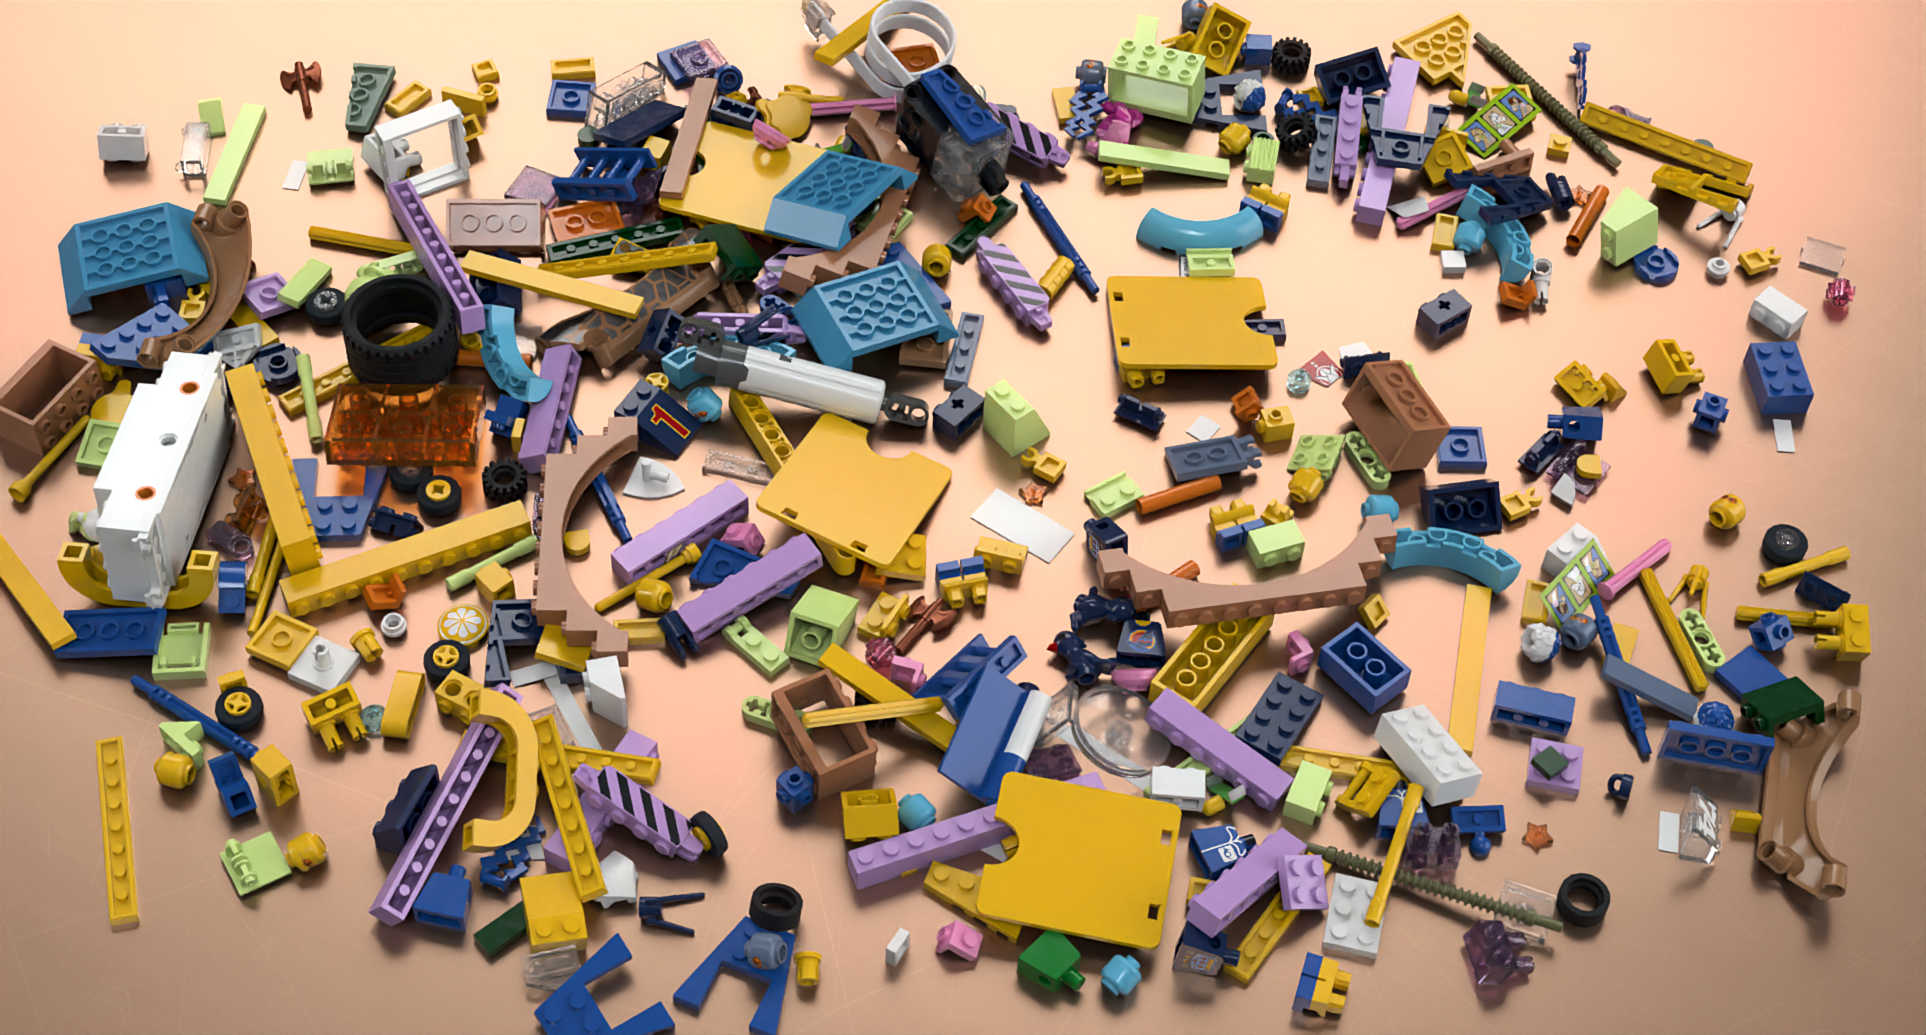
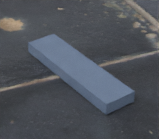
M1316 114L1315 125L1318 130V138L1314 139L1315 143L1311 145L1306 186L1328 189L1338 117Z
M961 312L957 327L959 337L954 339L944 378V386L960 388L964 384L968 386L984 323V315Z
M1611 654L1604 658L1600 678L1688 722L1693 720L1699 698Z

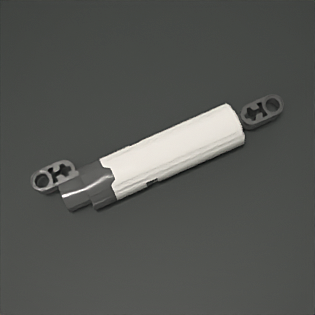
M694 316L684 318L678 329V336L683 342L698 346L692 371L714 376V384L869 424L876 423L880 410L884 411L888 419L913 426H923L929 419V405L922 399L899 393H893L888 397H884L886 385L884 380L724 339L725 329L721 324ZM687 325L693 326L696 329V333L688 334L685 332L684 327ZM705 329L703 337H700L701 330ZM712 332L716 333L715 340L711 339ZM894 403L899 404L896 410L892 409ZM906 406H908V414L905 413ZM915 409H922L925 412V414L921 417H917L912 413V411Z

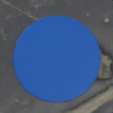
M1653 245L1633 258L1635 272L1641 278L1650 282H1668L1678 272L1679 260L1677 256L1665 247L1661 249L1658 248V245Z

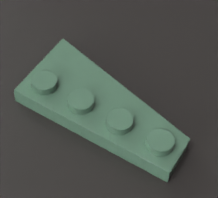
M353 62L354 73L351 76L352 87L349 90L350 101L347 105L345 127L347 131L368 133L395 77L396 69L395 66Z

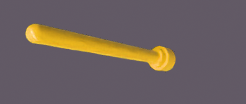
M89 415L82 416L24 479L12 483L8 488V493L11 497L19 502H24L31 494L30 490L34 482L87 427L89 419H91Z
M693 542L683 547V551L676 558L597 602L594 605L595 611L602 612L635 593L636 587L645 578L659 579L685 563L687 565L690 563L694 565L702 556L699 548Z

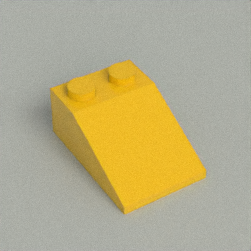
M1214 2L1206 9L1190 53L1206 56L1205 68L1220 76L1229 75L1252 22Z
M572 871L519 878L530 956L536 957L585 950L588 939L582 903Z

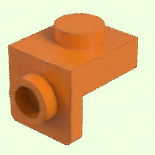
M981 192L971 199L969 197L961 203V210L957 218L964 223L977 215L985 223H988L997 207Z
M1530 279L1522 287L1505 281L1498 286L1502 304L1523 311L1538 297L1535 283Z
M1251 386L1231 398L1236 408V416L1244 423L1255 420L1259 416L1261 409H1264L1255 389Z
M392 574L388 584L365 585L362 594L370 610L398 609L406 595V587L398 574Z

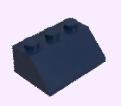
M1378 46L1316 64L1313 75L1319 92L1328 105L1340 102L1343 86H1348L1350 95H1355L1357 87L1362 88V95L1391 87Z
M500 247L490 255L521 264L519 258ZM469 274V282L482 304L514 308V317H517L522 312L521 288Z
M1488 478L1419 487L1421 512L1427 528H1445L1467 534L1503 530L1499 481Z
M430 764L413 769L409 772L406 779L401 780L398 786V793L393 800L391 799L388 802L385 815L381 821L376 822L373 828L372 835L374 836L376 848L397 856L400 855L440 781L437 765Z

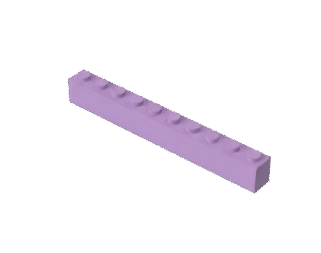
M1395 56L1393 65L1389 64L1387 75L1390 78L1391 87L1383 89V92H1386V94H1381V97H1385L1382 128L1405 131L1420 61ZM1370 140L1368 150L1372 152H1367L1364 165L1368 166V168L1363 167L1361 181H1364V183H1359L1357 196L1361 197L1360 199H1355L1353 211L1357 212L1355 221L1382 227L1396 167L1376 165Z
M410 179L387 184L389 206L432 282L438 284L448 294L452 302L455 322L462 335L485 329L484 306Z
M500 683L490 689L509 696L519 705L523 699L522 695L504 683ZM471 723L368 913L387 925L393 926L404 921L502 738L500 732L494 727L484 723Z
M1097 771L1064 781L1106 790ZM996 803L848 851V870L857 890L900 877L902 872L918 868V870L930 867L933 861L942 863L1000 844V840L1015 834V832L1005 823L994 820Z

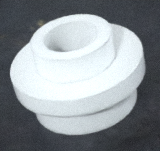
M1712 258L1707 264L1708 274L1716 279L1723 278L1729 273L1730 264L1722 258Z
M398 613L387 614L381 622V630L388 637L401 636L407 629L405 618Z

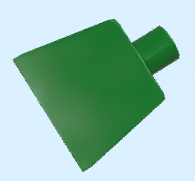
M1046 930L1018 957L1017 971L1051 992H1056L1064 983L1074 991H1077L1086 980L1085 977L1077 972L1081 963L1080 953L1062 933Z

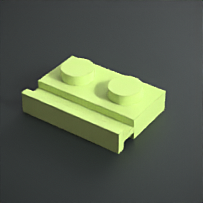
M1232 248L1186 249L1185 256L1187 258L1189 277L1235 276L1236 269Z
M1125 471L1084 491V498L1090 501V505L1101 518H1110L1135 505L1136 499L1144 497V493L1131 478L1126 476Z

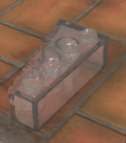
M645 61L589 90L584 127L592 126L600 129L650 103L664 91L667 72Z

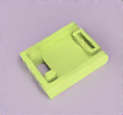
M199 622L168 624V635H164L163 628L158 653L153 656L152 676L154 681L207 678L211 638L210 622H204L203 633H201Z

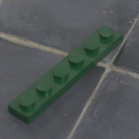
M680 216L547 244L546 252L550 263L600 257L611 254L619 237L641 247H648L670 242L682 234L685 229Z

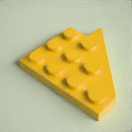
M1457 11L1394 40L1392 48L1403 58L1420 61L1419 73L1432 85L1450 78L1460 88H1463L1472 22L1461 12Z

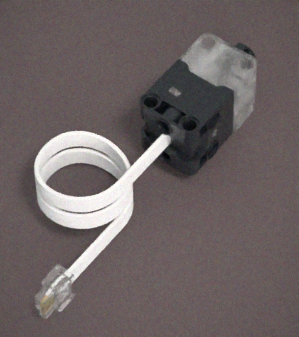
M802 0L799 14L805 19V29L817 42L826 37L831 40L839 34L837 29L831 24L832 16H835L836 12L825 0ZM925 0L887 1L874 11L870 20L865 46V56L869 66L855 50L848 54L845 59L879 96L890 98L896 95V102L901 103L904 110L897 117L895 134L900 135L899 139L905 144L910 153L920 158L919 162L953 201L963 202L966 198H970L983 190L990 197L1001 194L1009 185L1004 171L1013 143L1014 133L962 76L958 69L952 65L957 44V32L952 20L939 7ZM900 12H911V13L920 14V15H923V16L928 17L929 19L933 20V21H934L935 23H937L941 28H939L936 24H934V23L931 22L930 20H928V19H926V18H923V17H920V16H917V15H912V14H896V15H891V14L900 13ZM892 29L916 30L932 38L941 47L945 57L939 63L926 70L909 73L884 45L878 35ZM940 68L961 86L960 91L966 95H971L976 100V105L983 111L987 109L993 114L992 119L998 124L1002 122L1007 127L1005 133L969 146L919 81L921 74ZM881 79H883L884 81H886V82H888V83H890V84H892V85L900 86V87H904V88H896V87L890 86V85L886 84L885 82H883Z

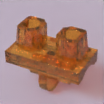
M247 486L244 494L235 495L233 505L236 508V512L227 513L224 519L229 529L239 530L243 536H250L258 519H266L269 514V509L265 506L266 501L256 494L254 486Z

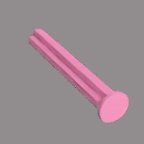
M896 95L890 98L812 103L811 116L851 114L855 104L874 111L894 110L895 113L897 112Z
M1457 188L1427 203L1429 211L1405 218L1402 216L1398 217L1395 221L1397 228L1404 230L1463 201L1470 188Z
M1667 538L1661 539L1606 582H1600L1597 585L1600 596L1606 600H1611L1617 591L1641 574L1640 571L1643 568H1649L1670 552L1673 546Z

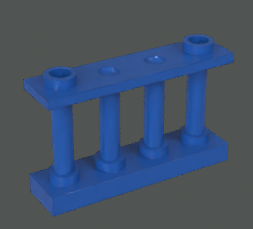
M575 147L574 152L579 160L578 165L569 177H554L551 184L560 200L634 202L638 195L632 182L642 168H656L658 165L649 148ZM587 167H594L587 178L580 177ZM604 168H612L606 178H598ZM623 168H631L625 178H617Z
M979 633L911 696L915 699L939 696L953 719L960 720L985 664H989L1007 677L1028 656L1017 636L1010 635L996 648L989 647L984 636Z

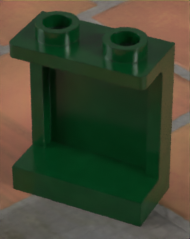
M706 224L693 239L695 244L717 243V254L727 267V271L721 277L723 282H751L758 277L759 271L764 267L735 224Z
M1797 676L1741 694L1742 705L1740 706V712L1742 717L1748 720L1765 737L1774 738V726L1802 716H1807L1815 725L1825 722L1824 700Z

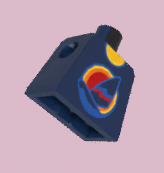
M1145 611L1137 612L1135 620L1127 619L1124 622L1116 653V658L1118 659L1117 666L1157 668V670H1161L1166 657L1162 626L1159 622L1150 621L1149 613Z

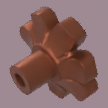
M750 86L747 88L750 99H748L746 104L755 106L756 101L762 99L755 86Z

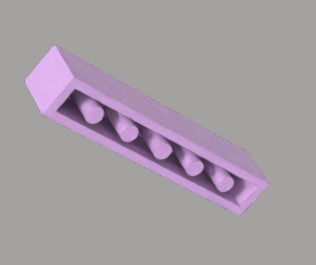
M571 344L546 349L541 362L539 377L551 380L553 383L550 392L544 399L532 402L521 449L518 453V460L529 474L541 472V464H546V454H559L582 361V358Z
M731 480L717 485L712 491L696 498L693 503L683 509H678L664 521H659L651 529L638 534L625 545L617 547L610 553L612 569L629 585L662 566L668 552L683 543L681 551H683V547L692 542L698 545L749 513L748 496Z
M805 532L799 536H794L780 548L770 550L765 557L757 562H751L742 571L726 577L719 585L706 589L701 596L683 603L676 610L677 615L682 623H684L685 628L689 630L696 643H698L739 616L744 615L823 566L822 555Z
M1166 688L1147 711L1144 721L1152 729L1161 732L1174 745L1182 747L1195 760L1210 767L1214 774L1233 784L1234 788L1244 785L1246 795L1251 797L1258 806L1272 812L1288 793L1294 778L1169 688Z
M631 729L614 750V752L658 759L660 756L656 741ZM584 791L580 801L594 847L596 848L600 844L607 827H612L615 822L608 813L591 806L588 800L584 798L586 793ZM558 827L543 847L545 862L565 872H569L572 870Z
M1280 828L1274 834L1269 833L1260 846L1256 844L1250 850L1248 856L1245 858L1241 856L1231 870L1225 869L1216 882L1211 881L1205 887L1203 893H1196L1188 903L1190 910L1186 919L1213 938L1279 882L1277 856L1304 855L1307 845L1284 828Z

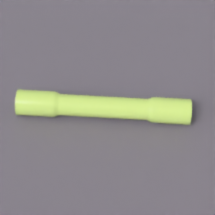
M299 354L296 356L298 376L301 380L309 441L315 444L324 441V434L316 401L311 358L309 354Z
M532 534L484 561L445 578L448 589L453 592L471 583L475 579V573L494 561L501 566L517 557H522L536 550L537 537Z

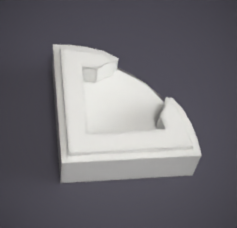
M1564 473L1552 489L1551 495L1570 507L1573 506L1576 494L1575 486L1572 479Z

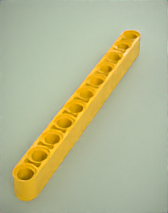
M730 388L729 405L775 476L795 450L759 395ZM813 537L836 573L845 576L855 571L857 557Z

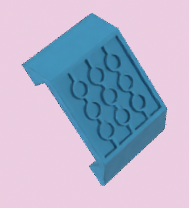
M827 150L773 197L764 232L838 252L851 240L848 225L850 221L888 187L906 190L918 179L917 174L901 167Z
M164 202L74 224L57 245L68 314L73 315L93 310L90 296L182 274L186 287L210 281L205 257L191 232L190 225L195 212L169 202Z
M895 261L815 285L791 309L793 316L822 364L846 371L852 370L853 357L931 333L937 343L959 337L958 331L919 270L901 261Z

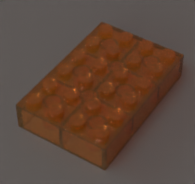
M338 383L324 437L327 465L476 466L485 420L484 416L487 409L485 385Z

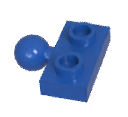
M1503 805L1449 808L1452 835L1474 834V838L1470 842V850L1476 856H1485L1491 850V842L1485 837V834L1504 833L1506 831Z

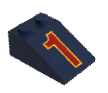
M642 379L637 382L614 410V417H638V440L675 458L679 456L703 426L702 422L661 388Z

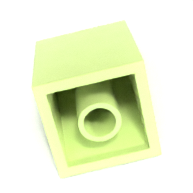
M1624 188L1601 220V257L1614 266H1618L1658 243V207L1630 188Z
M1005 380L985 390L983 428L1012 457L1050 435L1049 429L1036 410Z
M811 585L791 610L784 653L789 657L819 666L817 664L819 658L833 642L839 647H843L855 622L859 599Z

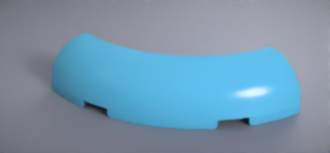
M1472 184L1456 215L1465 221H1477L1483 226L1486 238L1492 244L1500 259L1501 276L1499 280L1505 282L1523 280L1530 273L1534 262V254H1531L1530 250L1531 240L1518 219L1489 227L1478 215L1481 206L1497 205L1495 203L1496 199L1483 189Z
M1249 206L1229 217L1208 221L1181 219L1152 207L1142 219L1136 238L1155 248L1161 249V247L1176 250V254L1186 255L1187 248L1233 249L1239 246L1244 248L1263 236V225L1259 216Z
M483 304L485 329L477 331V334L481 335L483 347L480 349V353L489 375L500 389L508 392L512 398L528 402L541 401L550 392L553 381L540 378L534 374L522 359L515 337L514 308Z
M725 335L724 339L740 343L736 335ZM780 342L757 346V348L789 357H796L795 349ZM693 345L688 348L682 346L661 359L667 378L679 390L696 380L710 376L692 371L698 346Z
M1410 527L1395 529L1398 535L1395 551L1384 554L1392 570L1417 565L1449 568L1479 580L1489 588H1492V591L1496 594L1504 591L1514 582L1522 566L1514 557L1501 548L1495 550L1485 545L1484 540L1479 537L1456 530L1428 527L1427 531H1411Z

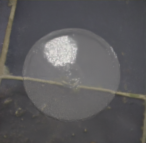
M1110 685L1095 687L1082 695L1072 711L1071 731L1079 749L1093 764L1115 776L1141 778L1150 775L1153 766L1159 767L1163 764L1171 747V741L1168 737L1152 729L1144 721L1152 703L1140 694L1127 688Z

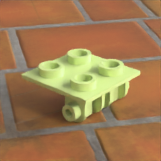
M353 148L307 152L306 171L308 174V185L355 181Z
M1301 435L1288 464L1287 471H1297V469L1302 467H1314L1322 474V480L1327 481L1332 477V469L1336 467L1339 460L1338 456L1343 451L1342 445L1346 436Z
M271 831L242 844L235 839H229L225 843V851L220 853V857L240 896L292 873Z

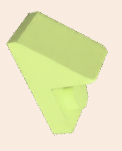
M221 97L199 100L198 110L203 137L225 135L226 129Z
M162 722L158 725L163 741L175 752L190 756L197 770L205 765L202 756L204 751L198 743L204 737V731L200 722Z

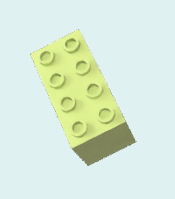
M1121 38L1108 65V101L1113 103L1117 101L1124 102L1127 108L1137 109L1141 113L1192 124L1205 95L1206 56Z

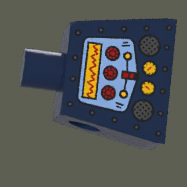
M1104 517L1097 521L1094 518H1090L1084 523L1083 528L1086 531L1087 551L1096 564L1098 551L1123 548L1124 553L1128 555V535L1109 517Z
M1186 921L1175 946L1172 969L1214 976L1217 975L1221 964L1237 967L1240 951L1226 948L1228 938L1226 933L1219 932L1211 938L1191 922Z

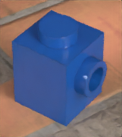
M1246 35L1245 43L1243 42L1240 48V55L1244 56V64L1270 65L1273 52L1272 35Z

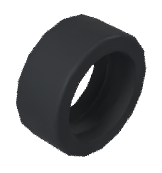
M1577 873L1570 875L1563 881L1556 896V907L1559 914L1567 922L1580 927H1590L1598 924L1603 920L1610 905V892L1607 886L1599 878L1591 874ZM1580 889L1591 893L1599 903L1598 908L1585 911L1575 907L1568 899L1569 891Z
M765 883L758 886L752 893L749 916L758 927L767 931H789L795 928L800 921L803 899L790 886L780 883ZM764 904H779L786 907L788 911L771 910L765 907Z

